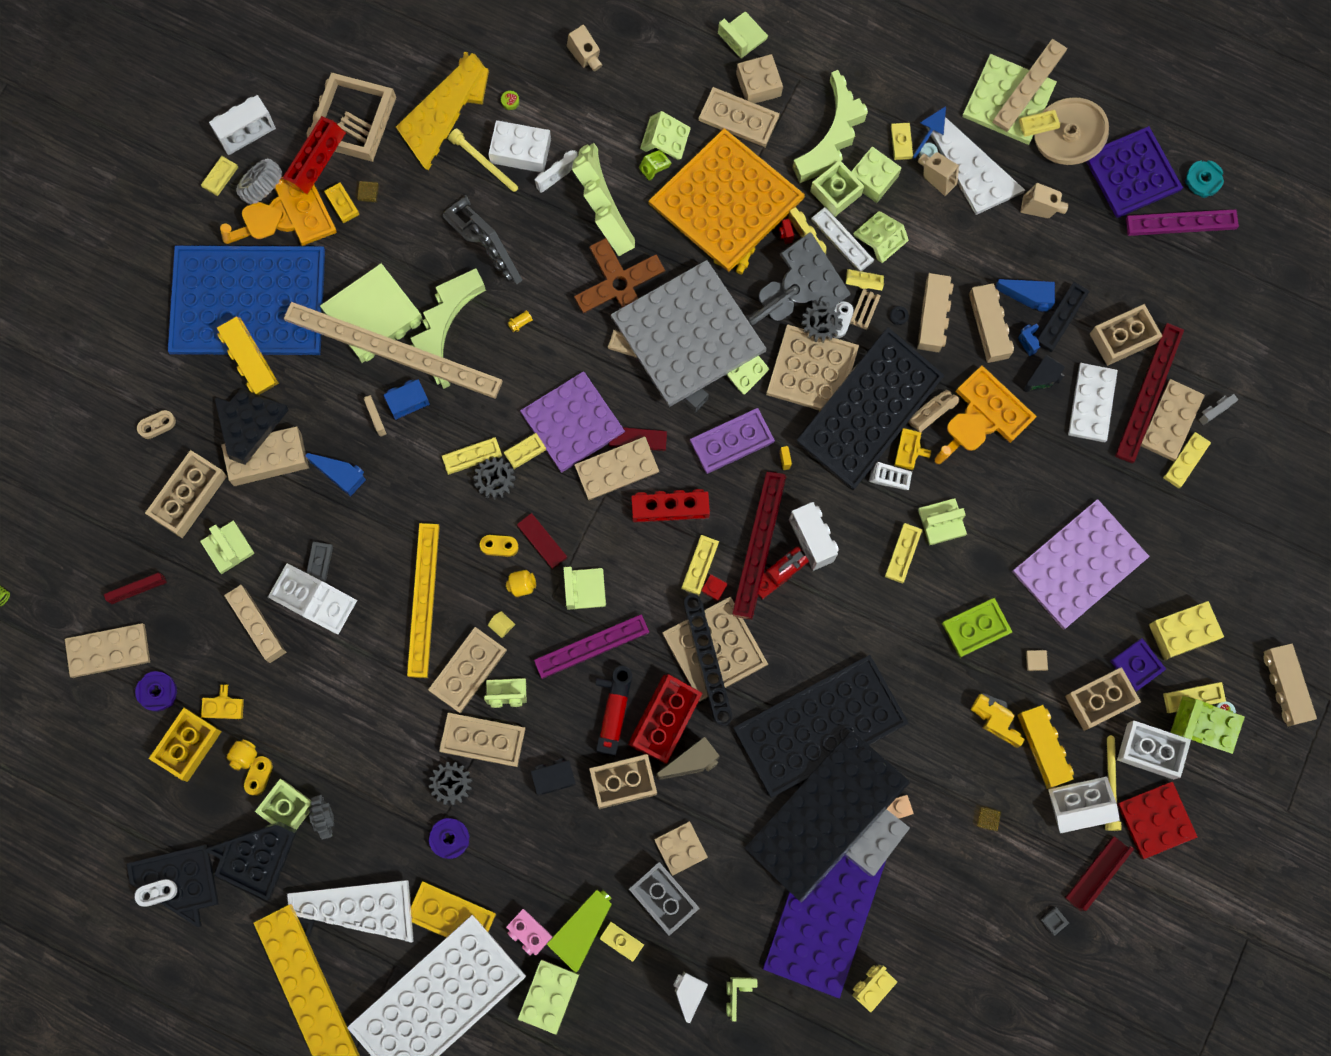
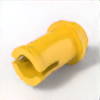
M526 310L514 319L510 318L508 325L513 332H518L519 328L533 319Z

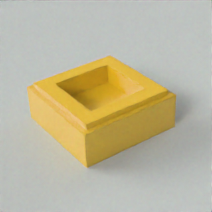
M781 447L780 458L782 468L787 470L790 469L792 464L789 447Z

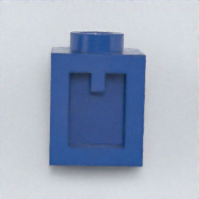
M1038 324L1025 326L1021 329V334L1018 337V340L1029 356L1035 354L1040 348L1038 339L1032 335L1039 328Z

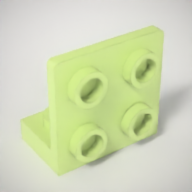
M747 12L742 13L730 23L725 18L719 22L718 34L740 58H743L768 38V35Z
M660 111L650 116L640 149L647 152L657 148L680 160L684 152L690 127Z
M880 211L854 232L856 238L873 247L876 258L881 263L886 261L909 241L904 225Z
M757 356L726 375L742 394H746L764 376L769 368Z
M564 567L567 610L606 606L602 568L572 571V567Z
M526 679L486 680L487 696H484V700L492 708L503 707V704H510L511 707H520L522 703H527Z
M730 977V982H727L726 991L730 995V1003H726V1015L730 1017L731 1021H736L737 987H739L740 991L752 992V988H757L756 978Z

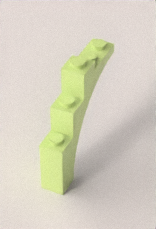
M839 70L832 72L830 77L836 104L834 122L827 135L814 149L794 160L792 168L799 183L822 175L839 160L842 161L840 149L852 145L855 137L852 126L865 122L866 115L868 114L865 104H862L860 98L854 100L852 92L848 91L845 77L840 75Z
M595 143L585 145L580 149L578 157L574 159L572 170L584 186V197L596 213V224L618 256L635 248V238L622 219L607 188L599 163L597 146Z
M473 269L436 287L437 294H435L439 305L423 312L425 319L422 321L427 331L412 337L411 341L413 344L410 346L443 358L445 338L453 319L471 299L486 291L477 269ZM433 376L437 385L441 383L443 389L450 386L448 381Z

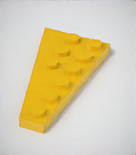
M472 53L396 126L420 163L427 170L431 167V161L434 156H437L440 151L441 143L447 138L458 119L459 111L467 103V97L472 88L476 87L486 69L476 54Z

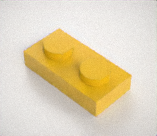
M341 182L324 191L343 223L359 215L358 210Z

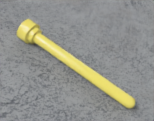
M458 128L450 133L448 140L452 144L463 147L513 192L518 190V186L465 140L463 133Z
M1110 735L1107 737L1108 781L1117 803L1115 738ZM1121 822L1106 823L1105 830L1121 831Z

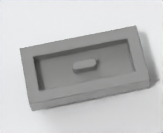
M1234 394L1229 398L1225 395L1217 401L1218 405L1216 407L1210 406L1205 409L1199 421L1204 426L1236 403L1238 398Z

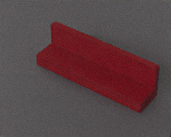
M1115 836L1112 837L1066 895L1065 899L1079 911H1087L1133 852L1134 848L1132 846L1127 847Z

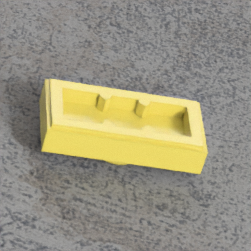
M1055 110L1019 119L1024 137L1060 128V122Z
M910 123L891 124L894 160L912 159Z
M221 156L202 182V188L218 196L238 169L237 164Z
M847 269L846 284L859 286L862 289L870 288L882 291L884 276Z
M537 433L506 450L504 454L513 469H516L546 451V447Z
M610 922L600 937V940L632 962L644 946L643 943L612 922Z

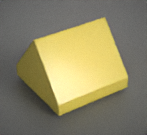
M501 611L493 616L488 626L503 638L515 624Z

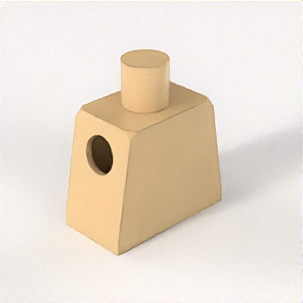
M583 24L568 35L567 48L583 68L590 65L592 70L596 71L602 66L598 59L600 49Z
M938 152L931 157L924 153L919 158L918 163L924 167V178L946 196L958 183L959 165Z
M1036 183L1023 196L1020 212L1050 218L1056 212L1065 214L1068 209V203L1061 201L1062 193L1060 191Z

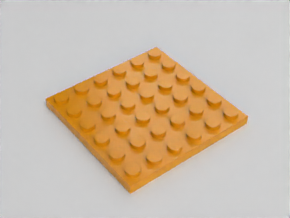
M724 128L648 202L651 207L729 272L790 213V210L795 208L805 198V194Z

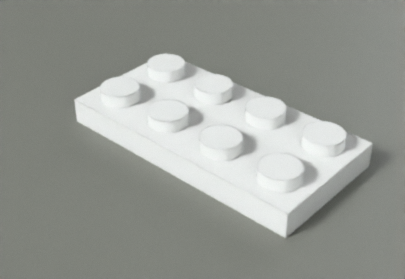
M1084 363L1079 364L1068 432L1069 436L1100 442L1107 441L1118 370Z

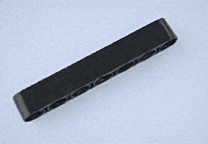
M689 594L684 600V610L715 724L719 727H726L732 720V712L701 598L697 594ZM690 600L697 601L698 606L696 608H690L687 602ZM699 618L703 621V625L695 627L692 621ZM700 637H705L708 640V644L701 646L697 640ZM710 656L713 659V663L706 665L703 663L702 658ZM709 675H716L718 682L715 684L709 683L707 680ZM719 693L723 696V701L716 703L713 701L712 696ZM724 712L728 715V720L721 722L718 720L717 715Z

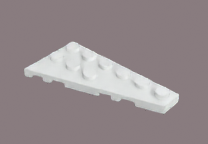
M946 117L944 135L933 130L931 136L941 154L959 165L958 184L975 215L1024 193L1025 189Z
M408 880L287 894L288 905L292 904L298 917L414 942Z

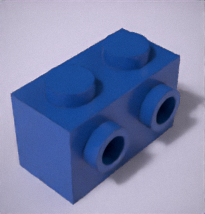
M419 379L407 381L404 386L392 388L384 394L395 420L430 405Z

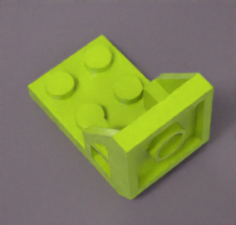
M1182 696L1170 733L1233 754L1245 717L1215 707L1204 701Z

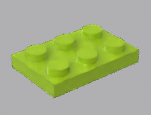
M995 598L942 623L959 658L1012 633Z

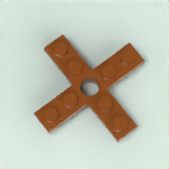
M607 238L589 248L606 280L574 296L583 314L613 298H616L621 308L638 299L633 289L634 287L664 273L665 269L656 254L624 271ZM615 279H622L626 283V288L622 291L616 290L613 287V281Z

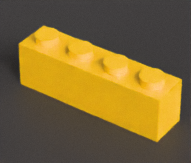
M236 316L217 327L219 339L228 346L227 352L229 356L238 363L237 370L241 376L246 377L248 381L246 385L252 393L260 395L279 384L240 317Z
M1041 705L1018 714L1017 716L1047 789L1073 780V769L1066 762V752L1063 746L1059 745L1057 740L1058 732L1050 723L1051 716L1048 709Z

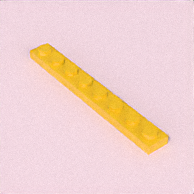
M419 523L408 677L428 678L439 524Z

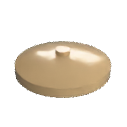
M1066 98L1051 104L1043 111L1055 110L1060 122V128L1034 134L1038 150L1050 161L1064 165L1083 163L1096 156L1105 146L1109 135L1108 118L1102 108L1096 103L1083 98Z

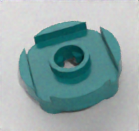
M1197 161L1188 170L1185 183L1193 193L1201 198H1207L1216 194L1224 183L1223 170L1213 161ZM1201 175L1203 177L1208 176V182L1203 181Z

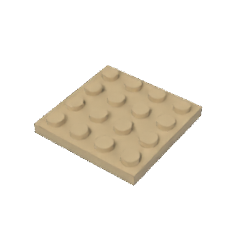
M787 324L766 395L820 411L852 371L859 345L833 337L832 341L825 338V342L822 343L821 339L818 338L817 342H814V336L808 338L809 332L804 333V329Z
M731 597L704 610L725 688L768 665L743 618L733 617L732 613L735 603ZM699 618L692 621L695 627L703 625V621ZM685 620L662 632L690 686L703 693L699 699L700 702L707 698V693L688 621ZM700 637L697 640L701 646L708 644V640L705 637ZM710 656L702 658L703 663L706 665L713 663V659ZM712 674L707 677L708 682L711 684L718 682L716 675Z

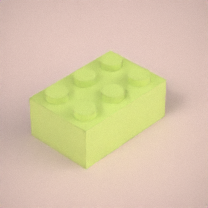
M541 960L518 1020L557 1034L580 974Z

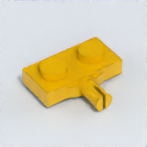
M902 429L894 466L913 470L918 455L930 458L931 450L920 448L921 432Z
M220 685V696L202 698L201 718L243 719L244 699L228 697L229 685Z

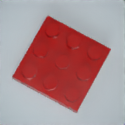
M1173 782L1117 803L1142 860L1197 838V834Z

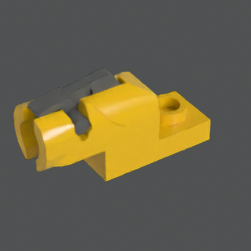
M984 693L979 694L971 710L983 720L987 719L983 728L1014 747H1020L1025 739L1020 737L1021 734L1014 729L1008 730L1014 715L1007 709V703Z

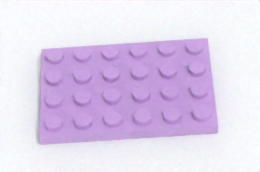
M1097 499L1012 572L1064 630L1150 556Z

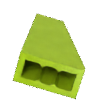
M596 890L547 943L575 973L580 969L612 905L609 902L611 897L604 890L601 892Z

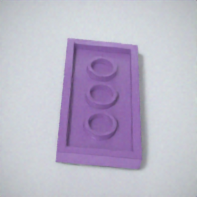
M758 408L690 439V443L706 474L775 442Z

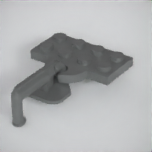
M467 195L449 207L443 214L444 219L465 240L481 242L486 248V253L492 260L494 259L493 265L499 272L502 270L503 275L508 281L513 280L516 284L520 283L522 278L497 233L468 206L471 203ZM463 207H465L471 219L467 223L455 214Z
M809 232L780 253L789 268L784 275L782 283L770 282L759 292V300L764 307L752 316L745 317L750 325H755L768 314L773 320L780 321L792 313L794 302L806 303L810 301L812 304L815 303L816 306H819L820 301H822L824 306L829 302V307L832 308L851 294L813 234Z

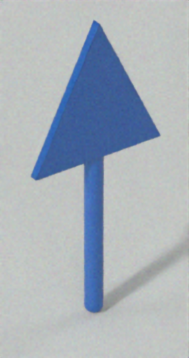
M946 106L920 122V124L930 128V130L916 150L913 158L918 156L933 130L944 135Z

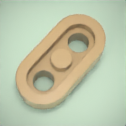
M166 410L160 411L141 420L137 425V431L143 438L151 439L171 430L175 426L176 420L171 412ZM169 419L167 424H163L164 420ZM148 427H151L150 432H146Z

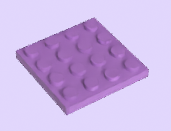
M584 371L520 410L533 432L537 433L547 453L561 473L625 432Z

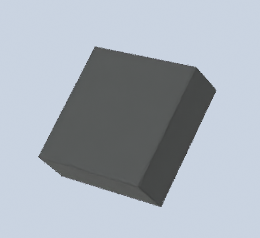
M1054 907L1040 919L1052 936H1055L1069 924L1057 907Z

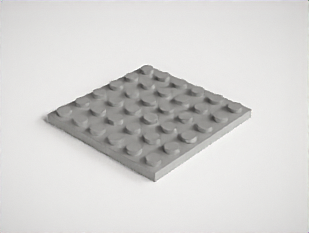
M707 260L611 314V318L669 407L766 352V347Z

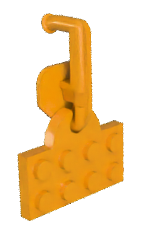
M281 177L279 183L275 186L276 188H274L278 197L270 205L257 202L243 209L242 217L246 227L231 232L230 225L222 224L220 226L222 239L225 244L235 242L250 235L256 239H263L273 235L276 229L285 232L295 231L302 246L336 233V228L315 185H313L307 195L294 189L283 177Z
M981 366L955 391L969 405L965 410V414H957L949 422L947 430L955 439L948 446H942L941 451L935 458V463L942 464L960 445L970 451L976 450L985 441L986 434H991L996 430L1011 443L1037 416L987 369Z

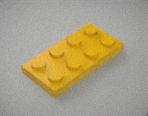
M423 881L411 906L412 923L446 938L472 914L489 932L496 916L494 912Z

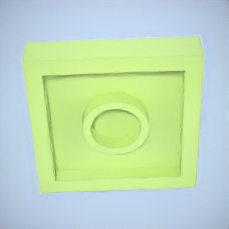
M955 498L918 509L929 546L967 535L962 520L966 514L964 508H958Z
M234 521L221 529L217 525L209 528L212 534L200 541L221 574L255 554Z

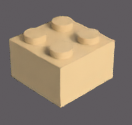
M772 54L737 64L736 75L745 100L755 104L782 95L783 85Z

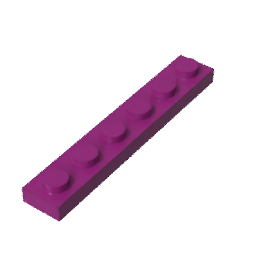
M1236 210L1127 216L1126 218L1128 236L1235 230L1239 227Z
M641 614L535 659L534 662L543 679L649 634V630Z

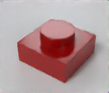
M790 219L782 220V225L779 228L781 239L784 238L785 244L792 243L794 238Z
M710 575L701 592L718 601L727 587V583Z

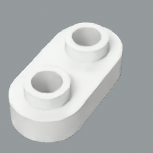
M840 302L836 305L835 312H841L838 318L843 319V321L839 324L842 326L841 330H836L838 336L832 335L834 338H841L847 332L853 315V307L848 302ZM845 308L847 309V312L844 313L841 311V309ZM832 317V319H831L830 322H831V323L833 324V326H834V319H833V317Z
M161 880L142 886L135 893V901L140 906L148 907L171 900L177 893V886L171 880ZM166 886L170 888V892L168 894H165L164 888ZM147 892L150 894V898L148 900L144 898V895Z

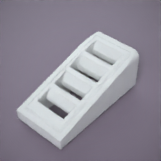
M877 462L871 468L869 482L909 490L912 472ZM886 471H888L887 480L885 479ZM894 473H896L895 482H893ZM901 474L904 475L902 484H900Z

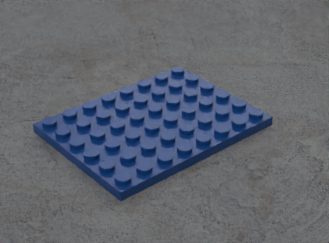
M175 246L168 353L229 355L227 352L228 346L226 343L223 344L217 335L219 333L217 327L237 316L242 319L262 355H320L321 334L284 320V317L291 302L322 313L320 305L323 304L325 248L316 246Z

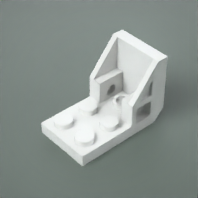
M288 563L285 565L268 598L336 634H339L357 602L356 599Z

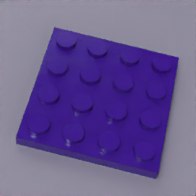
M1149 126L1106 144L1096 156L1086 161L1116 218L1183 189Z

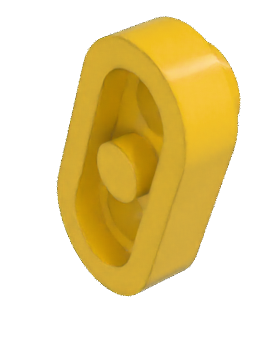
M486 535L480 541L481 551L491 556L511 557L518 552L519 548L516 539L510 536ZM491 541L493 545L491 547H487L486 543ZM507 543L512 544L510 549L505 548Z
M260 756L252 762L244 783V789L248 794L258 796L264 792L273 768L270 759ZM260 763H264L262 770L258 769ZM252 782L257 783V787L255 789L251 788Z

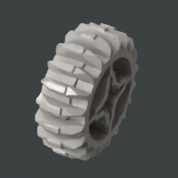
M265 159L252 166L237 185L236 192L240 198L251 205L261 201L271 193L282 177L279 165L271 159Z

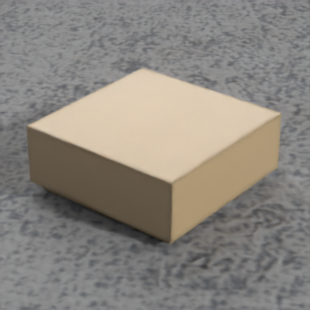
M1047 650L1026 651L1027 671L1048 670Z

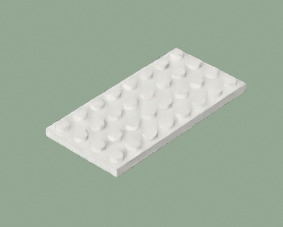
M472 914L347 1028L371 1056H440L518 985L526 975Z

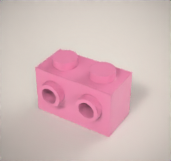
M522 909L506 927L509 929L507 934L514 941L519 939L524 944L522 948L530 956L532 953L537 955L553 938L525 909Z

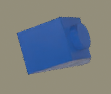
M999 279L995 285V289H998L999 292L1032 309L1047 311L1055 303V282Z
M309 453L305 455L311 464L350 497L366 480L363 476L364 471L357 465L353 467L346 462Z

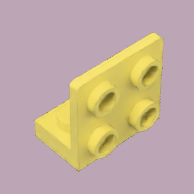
M873 965L866 973L868 977L865 981H859L853 988L855 992L852 996L870 1013L897 983L885 971L887 968L883 965Z

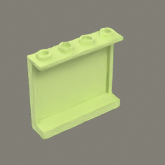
M382 263L320 305L323 313L393 340L401 339L408 330L417 328L423 320L419 311ZM349 345L359 357L361 363L369 361L375 356L373 353Z

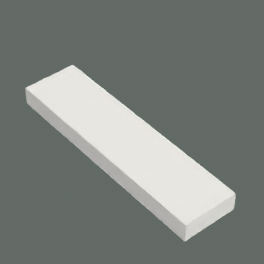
M826 207L811 218L816 227L857 271L862 272L873 263L874 259Z

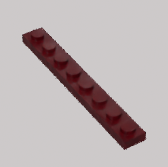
M1169 323L1165 324L1162 337L1157 344L1115 457L1132 464L1135 462L1184 329Z
M766 473L732 613L733 617L753 619L786 481L785 474Z

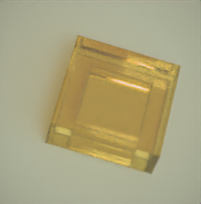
M359 181L358 201L377 202L378 183Z
M981 807L977 827L997 832L1001 812Z

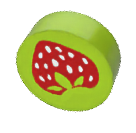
M514 91L504 92L501 96L502 106L507 110L516 109L519 106L518 94Z

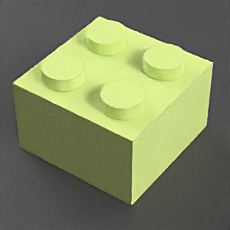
M871 147L851 172L864 185L862 193L877 203L899 177L901 167L877 149Z
M839 160L812 182L810 192L836 217L862 195L864 185Z
M280 779L255 812L271 824L281 822L297 830L310 813L309 808H312L310 799L289 783Z

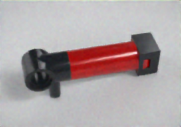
M617 667L613 672L612 681L596 678V686L610 688L598 740L597 753L616 757L632 682V672L628 667ZM621 672L628 675V679L624 682L617 679V675Z

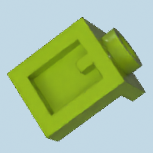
M661 150L646 155L639 169L648 180H652L657 172L669 168L671 162Z

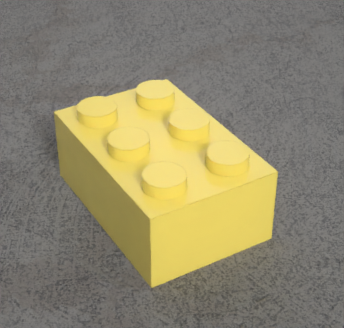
M1209 601L1149 624L1164 660L1224 638Z

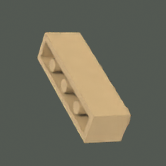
M929 273L926 279L917 349L940 352L941 348L945 347L947 336L944 335V329L948 328L949 323L946 313L950 311L951 301H948L949 294L951 295L953 291L950 276Z
M994 283L973 287L969 297L987 363L1009 359L1014 351V345L1012 341H1009V327L1004 322V309L998 301L1000 299L999 291L995 289Z
M240 585L224 595L266 661L271 663L287 653L246 588Z
M1293 643L1264 651V662L1269 667L1271 673L1270 681L1275 686L1277 692L1276 700L1281 704L1282 718L1287 723V726L1316 720L1317 717Z

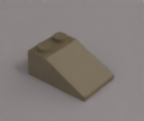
M704 737L658 772L657 778L662 780L703 772L705 769L709 772L717 765L719 755Z

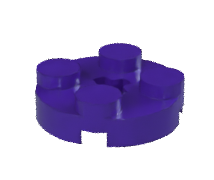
M154 671L147 673L137 683L135 695L137 701L147 710L162 711L173 705L177 695V687L172 677L163 672ZM156 686L161 690L157 697L151 693L152 690H155Z
M446 818L438 821L433 826L429 836V844L432 851L445 859H454L461 856L469 846L470 836L468 829L456 819ZM447 833L455 836L452 844L444 842Z

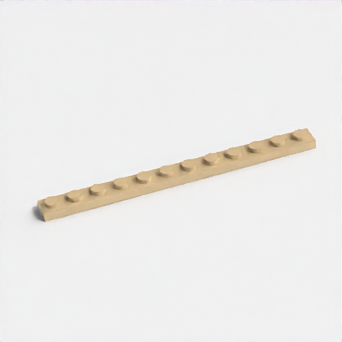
M293 302L290 303L284 320L494 399H496L503 382L502 379Z

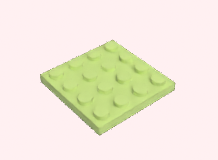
M990 54L962 117L1029 145L1033 135L1024 137L1019 119L1042 113L1057 81L1047 78L1010 130L1006 132L992 122L1029 70Z

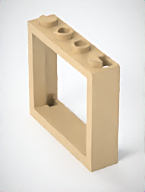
M331 73L329 79L326 80L325 91L319 98V107L313 114V123L307 130V138L320 117L326 118L338 85L381 96L382 99L364 147L341 141L335 150L338 153L373 162L396 100L394 90L385 86Z

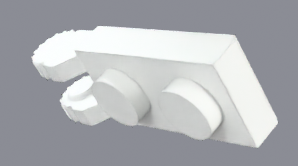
M575 150L565 153L562 160L555 162L551 168L537 176L535 183L540 193L570 173L573 161L578 157Z

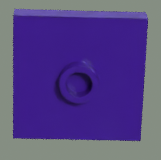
M1143 638L1111 660L1116 669L1122 667L1135 692L1166 670Z

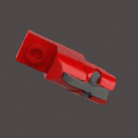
M799 547L794 548L763 574L758 594L762 600L788 581L793 574L809 562L806 555L804 556L801 553Z

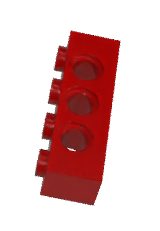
M321 116L283 176V179L294 189L308 195L346 132L334 121Z
M696 489L690 493H685L683 490L674 491L672 494H666L664 491L655 492L654 495H647L645 492L636 493L635 496H632L633 522L709 518L708 492ZM690 500L695 505L692 508H688L684 503ZM671 501L676 506L673 509H668L665 504ZM652 502L657 507L654 510H649L646 505Z

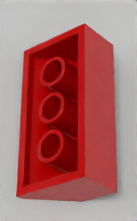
M669 674L663 675L628 745L667 764L703 693Z

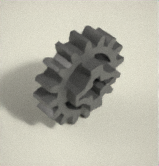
M820 301L819 306L813 303L812 309L807 307V314L802 316L805 320L802 321L801 325L806 326L803 332H809L808 338L814 336V342H817L818 338L821 339L822 343L825 342V338L832 341V335L837 337L838 332L836 330H841L842 328L839 324L842 323L843 319L838 318L841 312H835L836 306L830 308L829 302H827L826 306L823 305L822 301ZM831 317L834 319V326L830 322ZM810 318L814 322L813 327L810 325ZM826 318L825 324L822 323L818 326L819 321H822Z
M493 457L492 462L486 459L485 465L479 463L480 470L475 469V473L478 475L473 477L474 481H478L475 487L480 488V494L486 492V498H489L490 495L493 496L494 500H496L497 495L504 498L503 493L509 494L508 488H514V484L511 482L516 480L515 476L512 475L514 470L509 469L510 463L504 465L502 458L499 462L496 461L495 457ZM502 470L506 472L507 479L502 476ZM497 475L498 479L492 481L491 477L494 478ZM482 478L487 481V487L483 485Z
M446 762V767L440 764L439 771L433 770L435 777L429 778L433 781L429 788L434 789L431 795H438L436 799L438 802L444 799V805L451 801V804L454 806L455 800L462 803L461 797L465 796L468 798L466 791L472 790L468 783L473 781L472 779H467L470 772H463L465 767L462 765L458 768L457 762L453 766ZM453 771L459 772L463 778H456ZM445 772V777L442 779V781H438L440 776ZM449 779L457 782L452 785L451 789L449 786H445L446 783H449ZM463 786L462 791L457 795L456 791L459 787ZM439 789H445L448 797L442 795Z
M322 795L312 797V808H309V818L314 832L317 831L322 840L330 838L333 833L331 827L335 826L330 804L324 802Z

